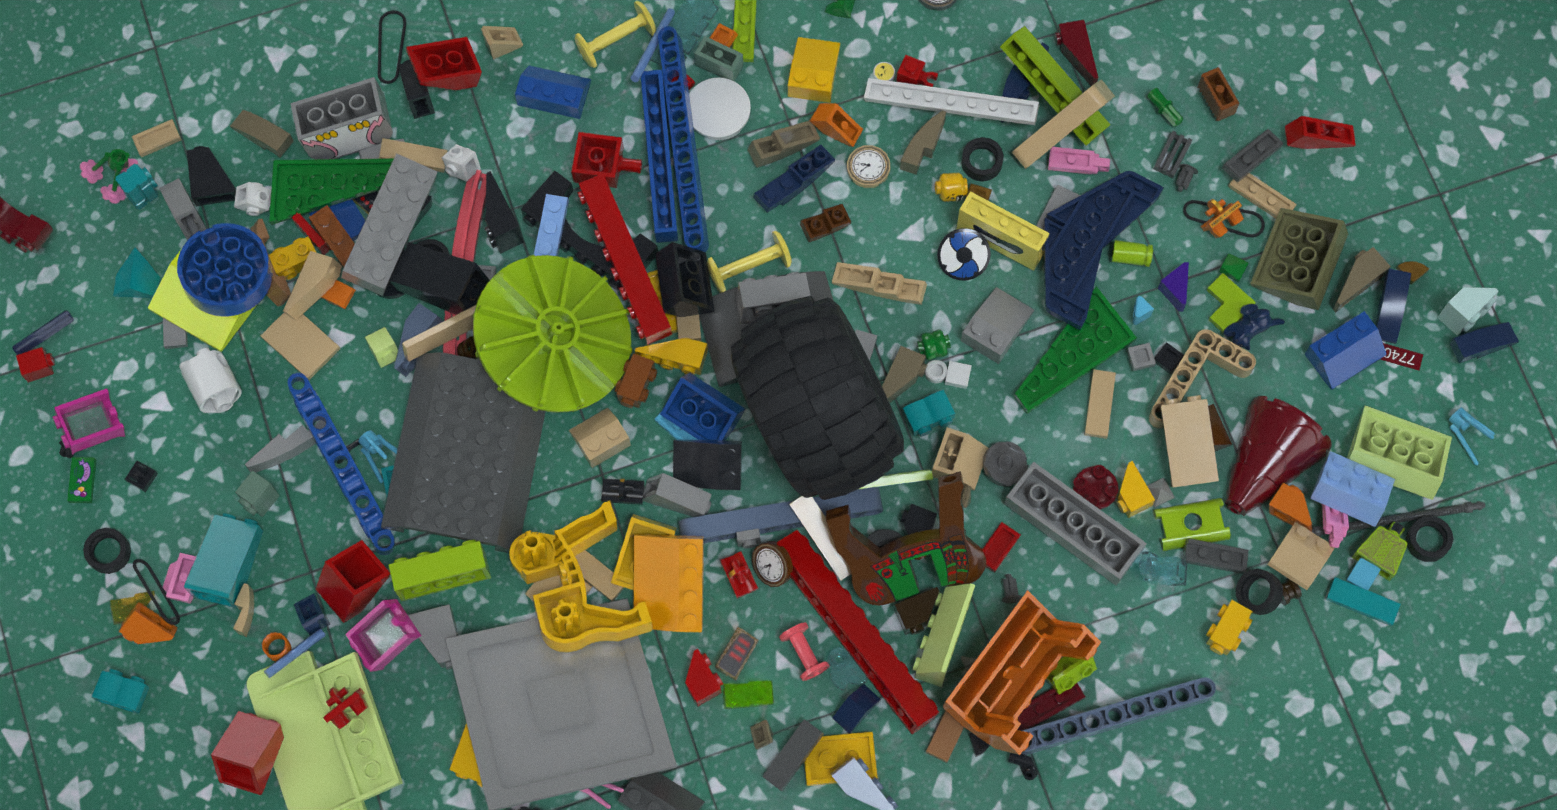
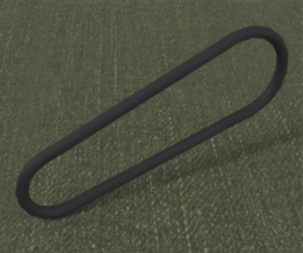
M395 10L387 11L379 20L378 78L385 84L393 83L398 79V65L401 64L406 30L405 16ZM394 13L402 17L403 29L396 75L392 80L387 81L381 77L382 21L385 16Z
M1190 200L1185 203L1183 207L1184 215L1190 220L1204 224L1206 221L1189 216L1186 208L1192 203L1208 206L1207 202ZM1239 209L1242 213L1253 214L1260 219V231L1255 234H1247L1227 228V230L1245 237L1253 238L1259 236L1265 228L1263 217L1254 211Z

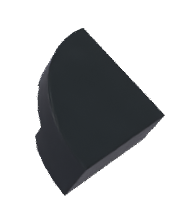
M969 733L975 757H978L990 745L975 734Z

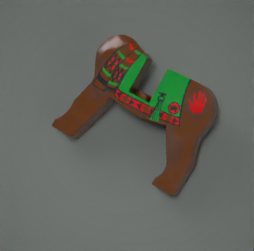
M961 471L938 478L939 529L909 534L881 548L852 526L850 523L851 510L849 504L826 511V522L836 550L848 564L852 573L854 590L863 601L880 606L919 593V582L911 559L920 560L931 554L941 586L970 584L981 577L986 568V556L983 550L966 535V530L964 529V510L961 500L964 484Z

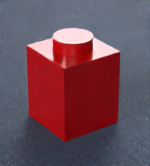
M43 347L16 355L21 376L28 383L54 374L52 368L55 365L51 353H47Z

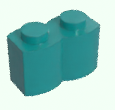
M944 390L913 402L902 409V413L913 436L920 435L922 437L932 432L933 427L939 425L941 428L946 427L955 418V412Z
M110 669L109 672L102 671L92 698L95 701L139 714L149 687L144 684L145 680L136 676H131V679L122 677V672Z

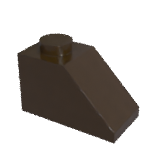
M938 587L895 604L894 611L905 635L909 633L916 635L925 630L924 627L927 626L939 594Z

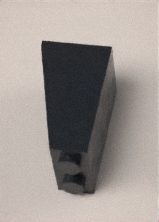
M409 242L406 249L403 250L389 281L398 291L457 315L477 304L481 292L490 280L475 262Z

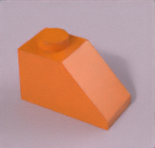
M820 103L810 119V122L823 134L850 147H854L863 131V128L837 103Z
M1283 483L1269 503V514L1291 526L1297 522L1312 532V522L1304 494L1298 487L1294 485L1288 486Z
M138 602L123 621L119 632L128 641L145 644L172 640L178 627L167 623L160 615Z

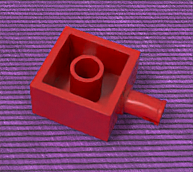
M579 132L571 171L573 182L580 183L604 174L609 187L617 188L621 171L641 173L642 159L623 158L624 146L622 137Z

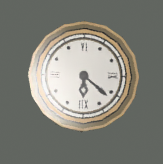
M873 145L861 146L850 154L847 161V173L857 186L875 188L887 180L890 173V160L887 154L879 147Z

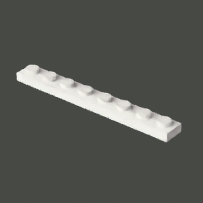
M868 78L864 94L866 102L937 112L943 110L951 114L1029 125L1036 124L1039 110V102L872 78Z

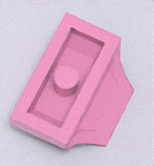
M180 553L178 560L170 564L163 584V589L167 592V598L191 603L194 597L184 588L196 556Z

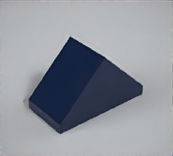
M314 593L293 604L303 628L309 635L330 625Z
M863 684L847 697L832 719L847 733L851 734L881 699Z

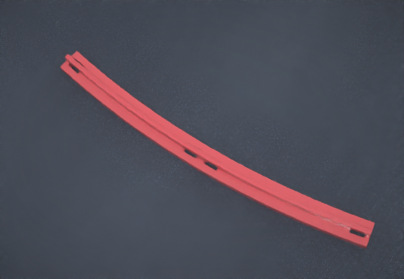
M477 170L466 182L452 249V256L472 262L475 261L480 226L486 203V174H483L481 170ZM480 180H481V181H482V184H481V188H480V190H479V189H478V186H479V182H480ZM445 310L444 321L451 318V314L452 317L455 316V314ZM467 332L460 335L459 340L456 337L444 343L443 353L458 356L457 347L462 341L467 339Z

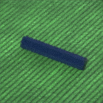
M67 310L63 311L13 345V351L16 355L32 350L73 322L72 315Z

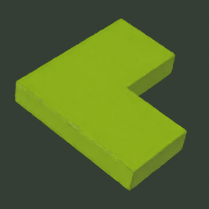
M1223 273L1207 289L1222 304L1209 317V321L1222 333L1229 325L1237 323L1242 318L1240 310L1244 305L1256 304L1250 296Z

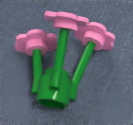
M115 149L111 153L106 152L104 157L96 164L91 159L87 162H82L80 164L81 176L87 178V181L91 184L96 183L97 180L103 178L102 165L108 161L110 169L115 171L113 184L108 185V187L103 186L100 192L103 194L102 198L104 200L117 204L120 200H125L126 196L121 187H118L116 176L123 171L127 172V169L133 164H138V161L136 159H129V153L121 149Z

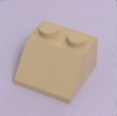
M609 408L604 409L569 430L592 468L631 446L629 436Z
M1295 522L1267 565L1305 590H1308L1335 548L1330 547L1326 540Z

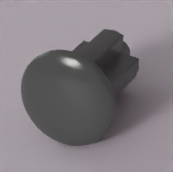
M1180 164L1182 170L1175 183L1179 192H1182L1183 189L1187 190L1193 174H1198V170L1188 164Z
M1007 574L1006 579H1002L1005 595L1002 598V602L1006 604L1017 603L1021 600L1022 596L1018 595L1016 578H1013L1011 574Z

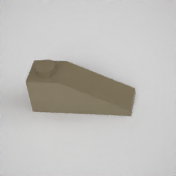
M1374 247L1368 251L1364 249L1354 257L1356 261L1333 307L1335 312L1385 276L1388 269H1390L1391 266Z
M900 346L882 385L889 403L914 385L919 376H924L928 366L925 364V355Z

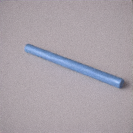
M667 9L631 75L633 82H638L659 44V31L670 24L675 14L673 9Z

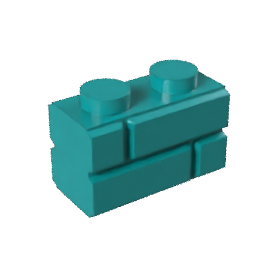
M133 164L127 169V172L123 171L116 176L117 183L136 209H142L147 205L148 201L151 202L158 197V192L155 189L158 185L145 167L141 169L138 164Z

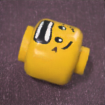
M943 173L940 175L939 181H935V194H939L943 202L961 201L968 193L967 179L963 178L960 173Z

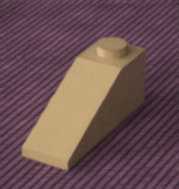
M310 251L283 311L292 319L297 320L333 287L336 279L340 276L342 266L332 257Z

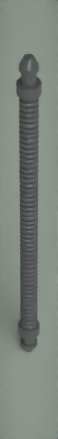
M1470 501L1460 505L1383 516L1375 527L1389 525L1392 522L1415 521L1424 516L1440 517L1449 514L1473 513V510L1485 508V503L1481 501L1472 503ZM1360 520L1349 522L1348 531L1374 526ZM1323 526L1312 527V533L1319 537L1325 535Z

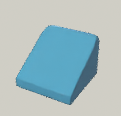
M1359 558L1346 581L1369 590L1381 569L1365 559Z

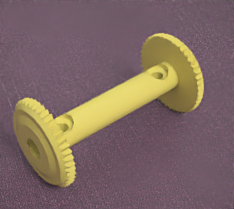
M634 2L638 14L635 18H631L596 37L592 42L587 43L580 33L575 35L578 50L590 67H597L593 55L594 52L602 50L636 31L639 27L644 26L652 36L656 32L655 23L642 2Z
M773 231L772 236L775 245L720 268L717 267L712 257L708 258V270L719 293L726 291L723 280L780 257L787 268L790 267L792 260L782 235L777 231Z

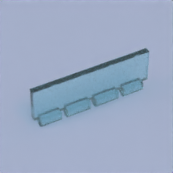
M685 0L669 24L681 37L683 51L687 55L691 53L698 42L697 38H700L708 27V21H711L719 10L718 6L714 5L713 0ZM674 37L668 38L666 42L672 41ZM658 44L650 61L662 66ZM677 56L672 57L669 62L674 61Z

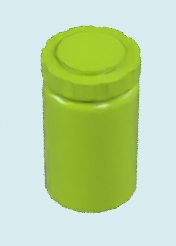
M1114 240L1111 262L1138 266L1145 265V267L1150 266L1153 257V245L1148 244L1146 246V244Z

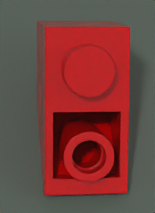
M699 649L693 652L685 681L686 688L697 707L722 693L720 686L723 685L717 672L714 674L711 672L709 666L712 664L706 653L701 654Z

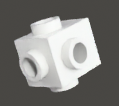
M457 144L442 157L447 174L466 182L477 170L481 169L476 152Z
M248 182L237 186L234 208L246 211V214L250 216H259L260 213L269 211L271 190L255 182Z

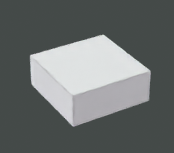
M949 361L945 385L967 389L972 365Z

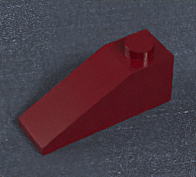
M1078 20L1059 24L1057 32L1054 33L1056 45H1060L1061 53L1090 86L1094 85L1099 77L1085 21Z

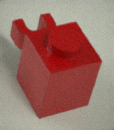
M905 55L897 72L896 82L933 87L934 84L929 83L927 80L933 79L937 81L938 73L925 72L926 62Z

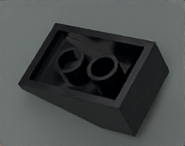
M491 171L486 174L485 213L488 227L484 229L492 248L497 247L501 254L524 243L520 227Z
M673 440V478L696 488L741 490L742 441Z

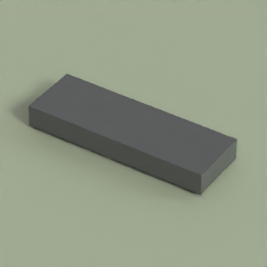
M1267 129L1228 160L1222 169L1238 183L1278 151L1284 143Z
M804 719L762 777L780 791H783L824 733Z

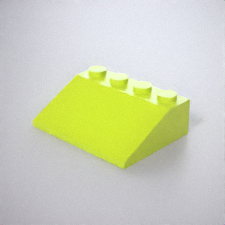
M179 251L169 264L148 306V310L222 352L255 307L234 316H215L198 309L188 299L178 277L177 261L180 254Z

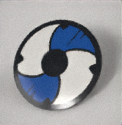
M960 228L948 233L940 242L937 251L938 263L943 272L949 277L961 281L971 280L981 275L986 270L991 257L990 246L985 237L979 232L968 228Z

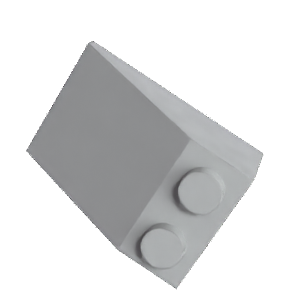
M996 287L963 330L961 342L999 364L1033 314L1034 309Z

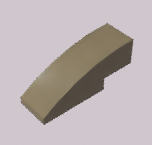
M242 110L230 125L233 130L262 149H268L280 158L293 143V139L288 132L246 110Z
M942 110L932 117L912 138L901 159L900 170L917 175L923 156L932 158L946 121V111Z
M809 120L775 130L771 136L753 140L748 148V152L758 168L790 156L819 141L820 137Z

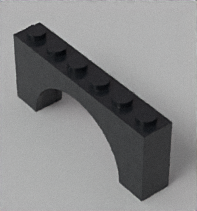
M554 170L521 208L524 222L530 227L536 226L539 229L546 194L568 197L569 199L573 193L572 183ZM565 218L559 248L564 252H571L580 264L584 265L586 263L600 277L606 276L610 286L615 290H619L622 287L620 281L614 280L610 270L613 268L611 261L606 262L602 249L605 247L590 243L581 238L573 231ZM640 233L633 239V242L646 269L656 258L655 253L658 252V246Z

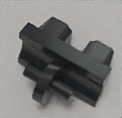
M603 479L601 502L610 501L611 503L643 505L644 481Z

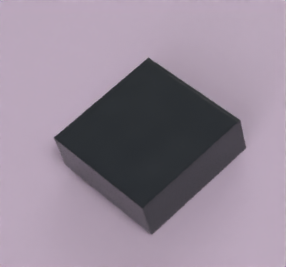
M1166 342L1154 359L1159 367L1171 374L1182 360L1184 354Z

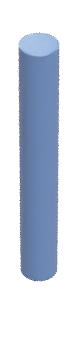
M321 629L317 630L264 671L268 678L274 676L325 637V633Z

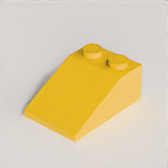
M798 37L790 69L788 97L831 103L840 43Z
M633 514L611 583L634 590V535L675 536L677 528Z

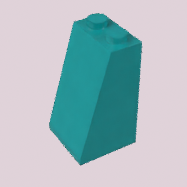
M225 513L222 516L214 515L184 585V588L195 599L237 608L235 605L236 599L243 584H247L263 534V530L258 525V522L251 519H245L244 521L236 520L235 516Z

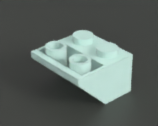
M1463 287L1447 303L1437 318L1457 336L1463 330L1467 333L1476 324L1475 322L1491 309L1490 307L1497 301L1494 297L1499 291L1496 288Z

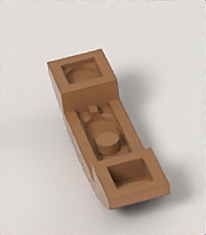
M258 219L250 230L262 240L265 246L266 241L270 237L263 219ZM272 265L273 277L266 295L277 306H282L290 297L291 292L285 276H276Z

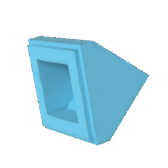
M1138 296L1134 304L1133 325H1137L1151 317L1154 310L1142 296Z

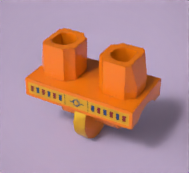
M1214 199L1207 202L1209 209L1205 214L1208 217L1213 214L1214 216L1200 227L1204 232L1209 230L1215 238L1222 237L1228 232L1222 223L1223 220L1227 219L1231 226H1235L1244 219L1239 210L1242 206L1239 201H1236L1234 204L1230 203L1222 208L1226 204L1223 199L1218 202Z

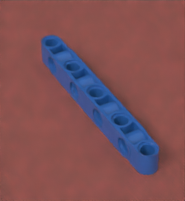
M302 373L292 374L288 379V388L303 421L374 549L380 555H389L395 548V539L390 530L381 528L383 514L309 380ZM297 381H301L305 384V386L300 390H296L292 387V385ZM318 420H323L326 426L323 429H316L313 426L314 423ZM343 459L348 464L345 468L339 469L335 466L336 461ZM360 499L369 501V505L366 508H359L356 503ZM387 538L391 544L388 548H381L378 545L379 540Z

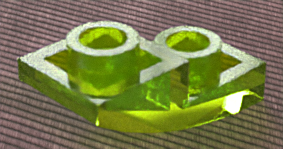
M772 681L724 684V709L773 705Z

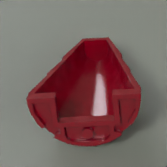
M1257 396L1248 407L1225 499L1228 509L1237 515L1245 516L1274 497L1283 483L1288 485L1297 479L1300 474L1325 458L1332 448L1329 436L1322 435L1321 430L1323 428L1316 421L1298 408L1275 398L1272 402L1267 400V396Z

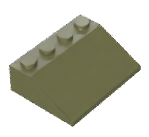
M1280 208L1250 283L1251 286L1297 306L1319 310L1348 236L1345 222L1343 220Z

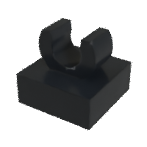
M136 461L124 480L146 493L158 473L141 462Z

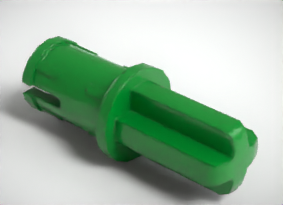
M1158 88L1151 90L1147 98L1159 109L1158 113L1163 114L1174 127L1180 125L1183 117L1172 106L1173 102L1171 100L1168 101Z

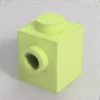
M385 327L365 337L372 354L381 368L396 361L398 349Z

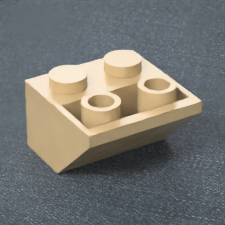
M947 427L932 469V475L935 478L961 471L964 486L969 485L971 490L975 491L983 468V457L989 448L969 434Z

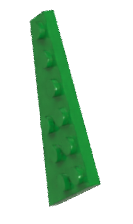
M394 158L274 160L269 223L274 225L292 219L291 217L296 213L304 215L320 210L326 205L329 207L380 190Z
M1097 286L1092 292L1087 318L1081 330L1067 324L1047 353L1041 358L1038 365L1016 391L1014 397L1027 414L1136 341L1137 337Z

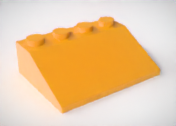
M634 535V607L638 603L645 601L652 620V630L702 632L704 536Z

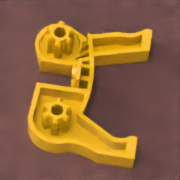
M610 501L604 502L595 512L576 519L562 529L554 530L555 535L531 532L529 530L518 536L510 547L511 564L527 584L560 575L563 587L533 595L542 639L553 650L573 652L594 642H618L652 631V620L645 601L638 603L636 607L628 611L587 604L585 582L575 556L617 531V519Z

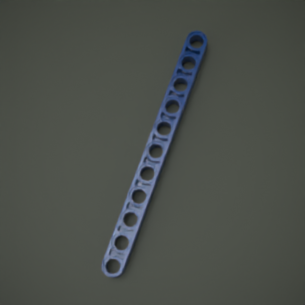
M666 26L659 31L658 41L684 241L688 247L706 252L709 248L683 44L677 31L671 26ZM674 37L672 41L666 42L668 38ZM677 56L674 61L669 62L672 57ZM679 76L677 81L671 82L674 77ZM682 96L680 101L674 102L677 97ZM685 116L683 121L677 122L679 117ZM687 136L684 142L679 143L682 137ZM685 157H690L688 162L682 163ZM693 177L690 183L685 184L687 178ZM695 197L693 203L687 204L690 198ZM698 218L695 224L690 225L692 219ZM701 238L698 245L692 246L696 239Z

